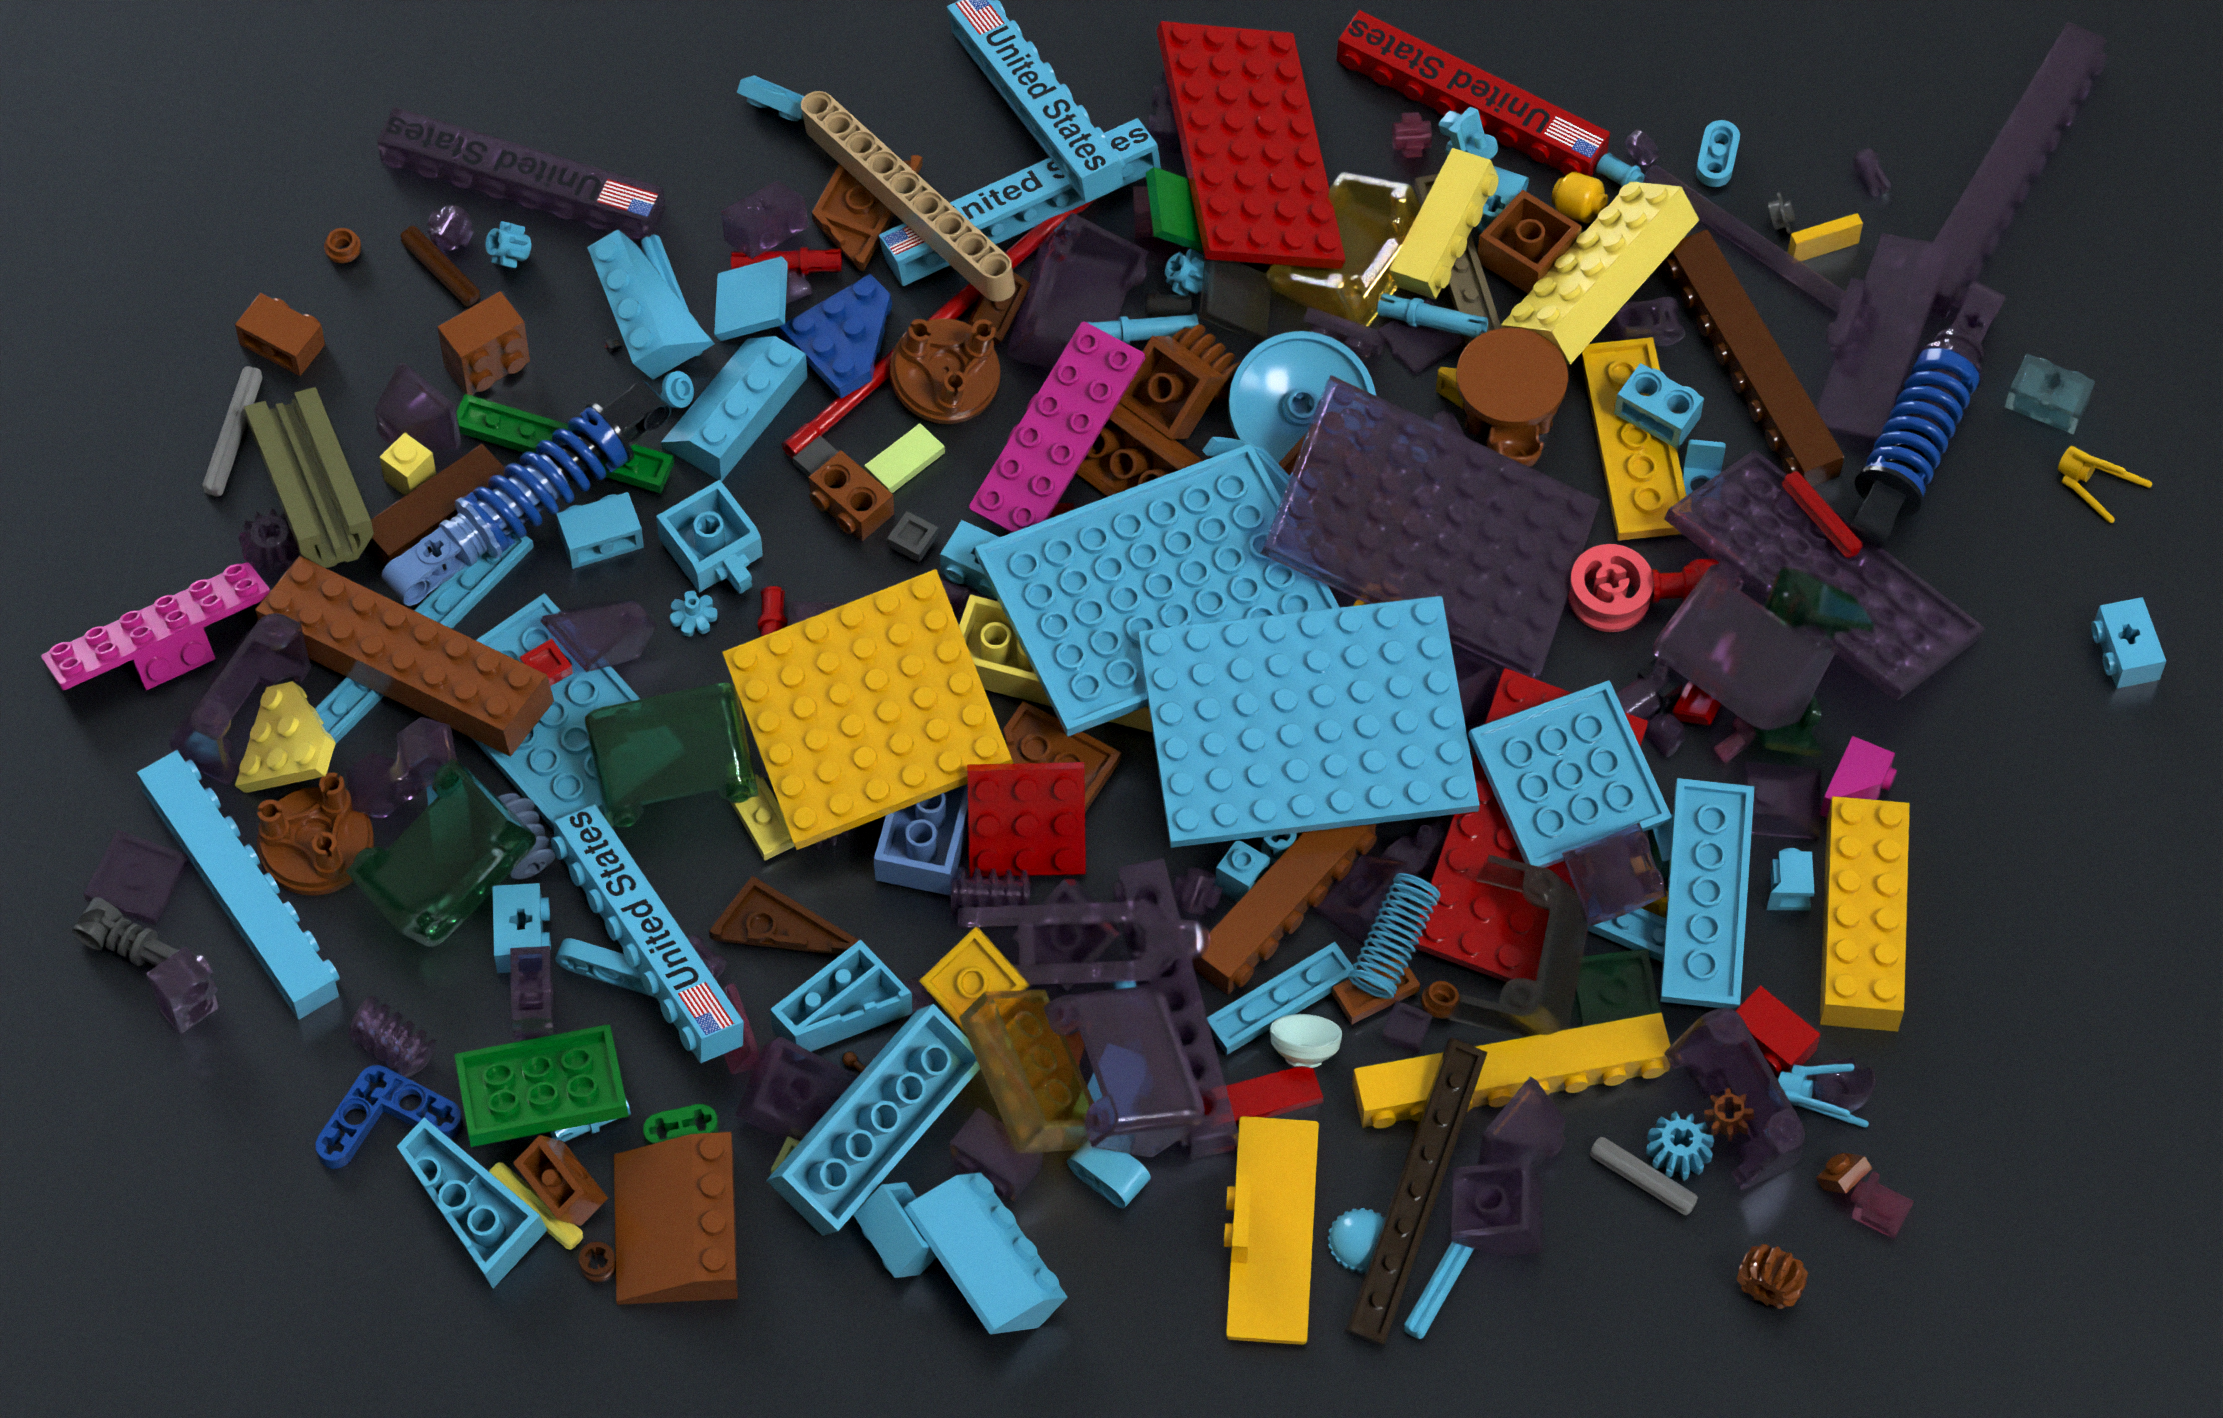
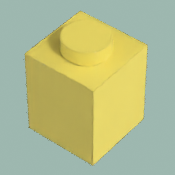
M407 433L402 434L380 456L384 481L405 496L436 475L433 452Z

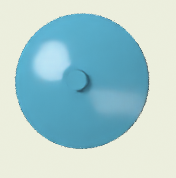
M1293 331L1279 334L1257 345L1240 363L1231 382L1228 394V416L1236 439L1246 441L1257 447H1263L1277 463L1285 457L1311 427L1331 423L1359 454L1372 433L1377 413L1375 387L1367 368L1360 358L1336 339L1308 331Z

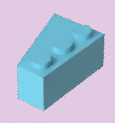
M861 939L770 1009L772 1031L797 1057L913 1013L912 992Z

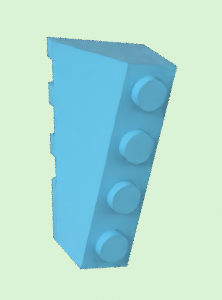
M619 229L587 247L632 363L652 380L715 344L699 326L693 315L681 303L675 292L663 280L660 273L642 250Z

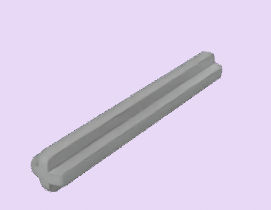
M246 366L242 369L202 484L204 493L207 495L219 497L224 492L247 425V419L243 412L244 406L254 404L263 378L261 370L258 368Z

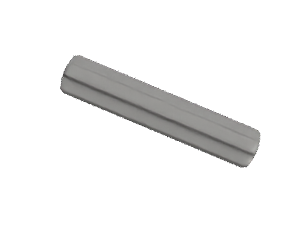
M1599 1137L1593 1144L1590 1155L1595 1160L1683 1215H1688L1694 1209L1698 1197L1690 1190L1605 1137Z

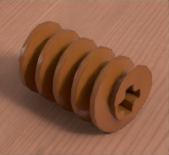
M1202 324L1196 325L1192 329L1184 328L1172 338L1226 377L1214 396V400L1217 403L1228 399L1231 382L1241 362L1233 365L1236 356L1232 352L1223 355L1226 347L1222 343L1214 345L1216 337L1212 333L1204 336L1206 328Z

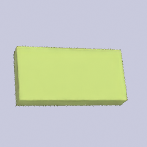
M919 423L865 464L864 470L888 491L894 493L945 454V446Z

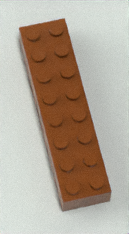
M301 556L296 559L255 609L264 637L510 757L554 702L546 674Z

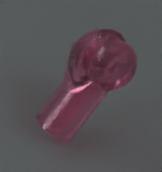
M1741 714L1736 717L1732 722L1735 732L1713 748L1724 763L1743 751L1758 734L1759 727L1757 721H1752L1748 714Z

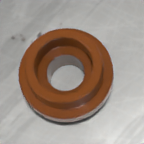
M337 228L329 233L324 243V249L330 260L336 263H347L357 258L360 254L361 242L359 237L350 229ZM341 246H347V248L338 249Z
M1436 981L1424 989L1421 996V1004L1425 1011L1434 1017L1450 1018L1457 1013L1460 1007L1459 993L1452 984L1445 981Z

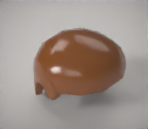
M1535 424L1518 429L1501 428L1491 425L1487 437V449L1492 459L1506 469L1523 470L1533 467L1541 456L1544 442L1539 440V425Z

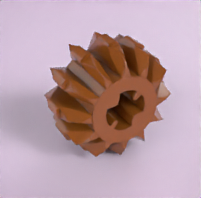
M1761 1244L1760 1247L1751 1246L1749 1252L1745 1254L1738 1269L1739 1273L1736 1280L1742 1285L1741 1289L1743 1292L1753 1296V1300H1760L1766 1306L1772 1304L1777 1308L1783 1309L1784 1306H1794L1795 1302L1800 1298L1806 1286V1279L1809 1273L1803 1268L1804 1263L1801 1260L1794 1259L1791 1252L1786 1253L1779 1246L1771 1248L1767 1244Z

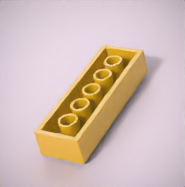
M1832 796L1826 822L1819 1025L1898 1032L1904 1013L1910 803Z

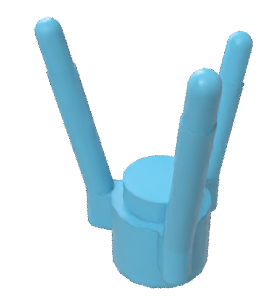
M1794 1064L1792 1073L1783 1071L1780 1073L1776 1088V1102L1803 1107L1863 1128L1869 1125L1867 1120L1851 1115L1847 1109L1813 1099L1814 1083L1812 1080H1807V1075L1853 1071V1064L1808 1067Z

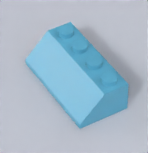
M776 336L746 339L662 440L661 447L722 482L808 378L806 353Z
M982 1173L956 1175L904 1207L910 1219L989 1334L1039 1328L1067 1299V1295L1060 1287L1056 1275L1046 1267L1037 1254L1036 1246L1023 1234L1016 1223L1013 1213L1003 1205L994 1192L992 1183Z

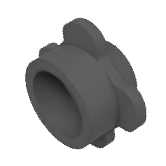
M1777 192L1778 200L1768 202L1775 230L1786 228L1787 233L1790 234L1792 233L1790 223L1796 221L1791 200L1784 202L1782 193Z

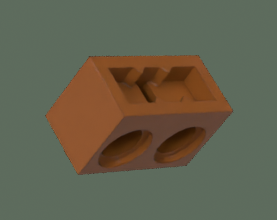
M842 450L809 476V497L814 506L820 511L824 512L826 510L845 533H853L861 541H864L894 515L893 494ZM833 485H840V486H842V487L836 488V489L830 488V486H833ZM861 507L868 508L866 511H857L856 509Z

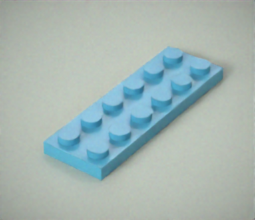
M1677 778L1660 1002L1737 1010L1740 1006L1755 786Z

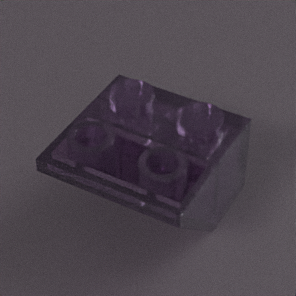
M1640 822L1562 853L1589 926L1626 915L1667 896L1663 877L1656 867L1650 851L1649 840L1644 834Z

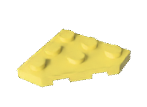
M293 681L266 687L261 697V705L254 726L250 731V739L244 758L240 763V771L235 786L244 793L326 776L336 742L331 734L325 731L322 726L324 722L316 709L308 703L307 695L303 688Z

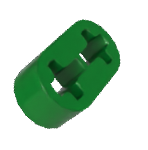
M695 1104L653 1114L645 1121L643 1126L646 1145L689 1134L718 1133L719 1131L718 1117L715 1110L705 1104ZM703 1118V1121L706 1123V1129L698 1131L695 1119ZM664 1126L667 1138L659 1139V1136L656 1134V1128Z

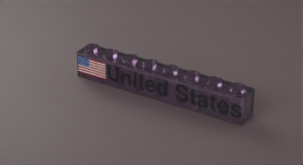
M393 107L377 139L380 160L391 167L406 168L419 172L427 178H439L452 182L460 188H472L485 192L493 198L512 200L526 208H538L554 213L563 219L571 218L585 222L596 229H608L611 231L619 229L629 239L642 240L644 237L653 235L666 208L663 187L397 107Z

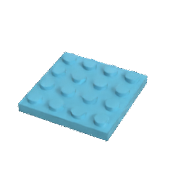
M1610 680L1470 729L1468 737L1529 873L1669 823L1672 819Z

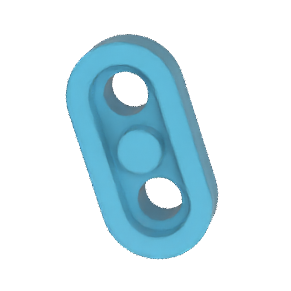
M1717 120L1711 122L1704 131L1696 175L1703 184L1710 187L1723 186L1732 177L1740 132L1729 121ZM1721 141L1724 142L1725 145L1716 142ZM1711 170H1715V171H1717V172H1719V173H1713V172H1710V171H1711Z

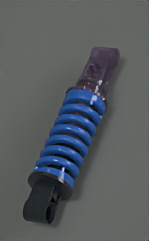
M1973 279L1958 306L1959 310L1950 329L1941 330L1934 342L1919 349L1916 356L1917 361L1912 367L1910 377L1904 383L1903 391L1897 397L1895 407L1890 411L1888 421L1882 428L1881 436L1876 440L1873 451L1867 458L1866 466L1858 472L1854 481L1858 494L1864 500L1849 526L1858 539L1881 550L1896 522V516H1910L1920 510L1926 492L1925 486L1933 479V470L1939 466L1941 461L1940 455L1946 452L1949 444L1948 440L1955 434V425L1962 419V410L1967 408L1970 403V395L1982 383L1983 376L1980 364L1985 352L1981 342L1999 312L2006 295Z

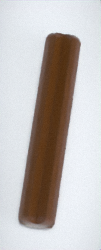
M409 226L401 233L402 244L465 306L470 307L475 302H478L481 297L479 294L480 290L416 226Z

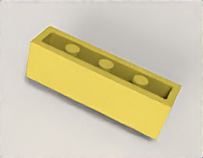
M1455 148L1451 149L1389 269L1397 287L1436 300L1440 290L1448 285L1451 278V269L1457 257L1460 258L1464 254L1467 238L1472 228L1480 223L1483 207L1488 197L1493 196L1498 187L1499 177L1490 159Z

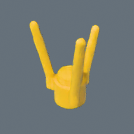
M2073 445L2065 451L2057 468L2058 472L2065 475L2061 483L2072 488L2108 523H2113L2115 518L2078 481L2083 480L2087 482L2096 468L2147 488L2152 486L2151 481L2127 472L2123 467L2091 456Z

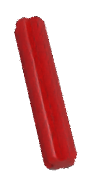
M1795 471L1787 474L1782 482V487L1845 558L1849 559L1858 555L1863 547L1858 537L1800 472Z

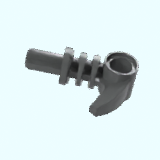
M94 897L72 929L73 935L84 945L95 950H101L106 944L107 949L113 952L117 951L119 955L124 957L129 956L131 963L137 966H141L147 961L173 973L180 968L184 958L182 952L158 941L157 931L149 927L143 930L141 925L137 923L132 924L130 920L123 917L122 913L115 906L100 897Z

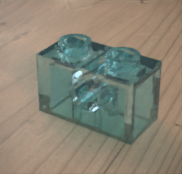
M2026 354L2010 387L2005 407L2074 434L2090 401L2095 381L2087 378L2080 372L2069 371L2056 366L2047 359L2036 358Z

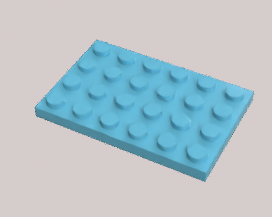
M544 593L476 641L520 662V656L552 638L572 665L573 674L550 686L554 702L511 757L475 739L473 740L524 798L533 800L536 812L554 831V820L596 804L602 813L684 755V747Z

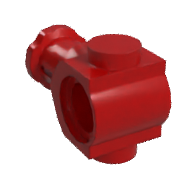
M1696 559L1684 566L1681 572L1659 573L1657 569H1651L1653 579L1652 603H1659L1660 599H1682L1684 604H1688L1694 610H1719L1727 601L1724 568L1720 559Z

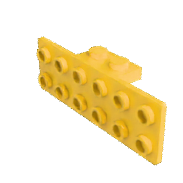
M1242 1116L1239 1119L1235 1187L1227 1186L1226 1210L1234 1211L1233 1223H1225L1224 1247L1232 1248L1226 1332L1228 1340L1299 1345L1307 1343L1319 1129L1317 1121Z

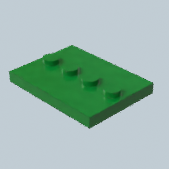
M610 1024L454 1054L471 1147L629 1117Z

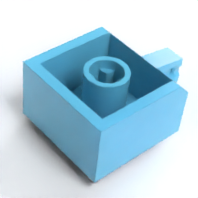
M721 480L714 482L656 516L659 540L699 593L726 578L739 594L752 587V576L746 566L763 556L761 536L754 523Z

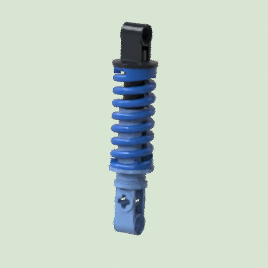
M645 381L632 385L623 395L605 408H602L595 402H590L586 405V409L580 413L581 417H573L568 422V430L558 428L553 432L552 442L541 440L536 446V453H523L520 457V465L517 463L508 464L504 469V476L493 475L489 479L488 488L477 487L467 496L455 500V508L458 512L456 517H453L450 521L445 519L439 524L437 530L421 539L419 543L401 556L391 560L382 571L383 581L405 605L412 606L422 601L431 591L451 579L464 567L474 565L477 562V557H480L482 553L487 552L493 558L498 559L502 556L501 553L515 543L510 535L511 532L517 538H523L527 534L526 528L523 525L526 521H529L535 527L542 524L543 519L539 513L541 510L544 509L550 515L558 513L559 507L555 501L560 497L567 504L574 501V493L568 485L570 482H573L580 491L586 492L590 489L591 485L584 474L585 471L589 470L597 480H603L606 477V470L600 460L606 459L607 462L604 465L610 473L623 464L634 460L631 446L651 431L661 427L669 418L671 407ZM428 546H430L432 551L430 553L428 551ZM443 564H445V566H446V570H445V571H444V569H443V567H442Z

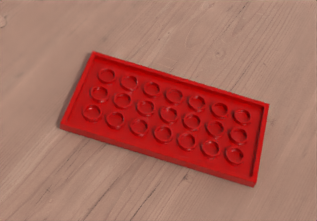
M1161 21L1156 32L1205 259L1341 269L1346 259L1294 33Z
M1504 668L1484 725L1572 694V692ZM1624 712L1639 746H1641L1648 721ZM1474 752L1472 765L1480 804L1479 811L1453 814L1430 884L1439 890L1441 897L1437 901L1436 906H1431L1434 913L1427 914L1430 921L1424 922L1426 928L1421 930L1423 936L1416 937L1419 940V944L1413 946L1420 951L1555 1000L1558 997L1594 888V885H1592L1605 846L1529 873L1476 752ZM1422 905L1421 909L1429 910L1428 908ZM1419 913L1418 917L1425 918L1422 914Z

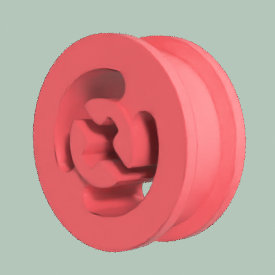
M1603 544L1586 550L1577 558L1571 571L1568 602L1572 612L1582 623L1598 631L1620 632L1634 627L1645 617L1649 609L1653 591L1651 568L1639 553L1622 545ZM1594 578L1595 582L1591 594L1585 583L1589 579ZM1629 582L1636 591L1632 598H1626Z

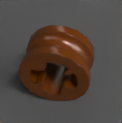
M600 1241L585 1245L579 1254V1265L582 1275L588 1281L595 1283L608 1280L616 1269L615 1254L612 1248ZM597 1255L604 1256V1267L601 1268L598 1264V1269L591 1268V1257L594 1256L595 1260H597Z

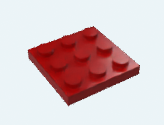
M1084 762L967 765L970 877L1086 874Z

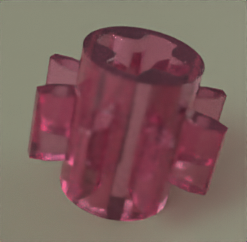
M1419 112L1402 113V122L1392 124L1394 150H1402L1405 158L1422 157V149L1431 148L1432 146L1430 121H1422V116H1419Z

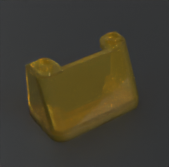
M1342 172L1329 188L1328 201L1334 207L1346 259L1342 268L1332 269L1272 264L1266 276L1272 288L1278 293L1343 328L1362 332L1370 326L1378 315V302L1383 300L1381 295L1383 293L1392 295L1398 288L1389 269L1421 206L1411 185Z

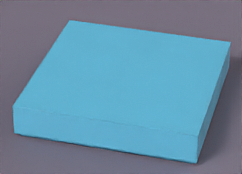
M782 256L718 273L714 335L720 341L785 324L788 262Z

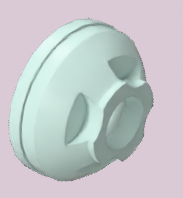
M1292 1014L1282 1016L1272 1023L1270 1027V1040L1273 1047L1285 1058L1288 1064L1295 1067L1305 1066L1314 1068L1320 1066L1323 1061L1329 1059L1339 1050L1342 1030L1333 1021L1320 1016Z

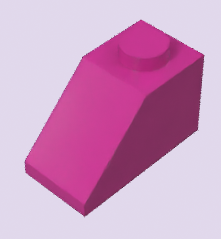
M1852 736L1825 793L1819 815L1827 818L1832 796L1877 800L1882 789L1889 791L1897 773V769L1892 768L1895 753Z

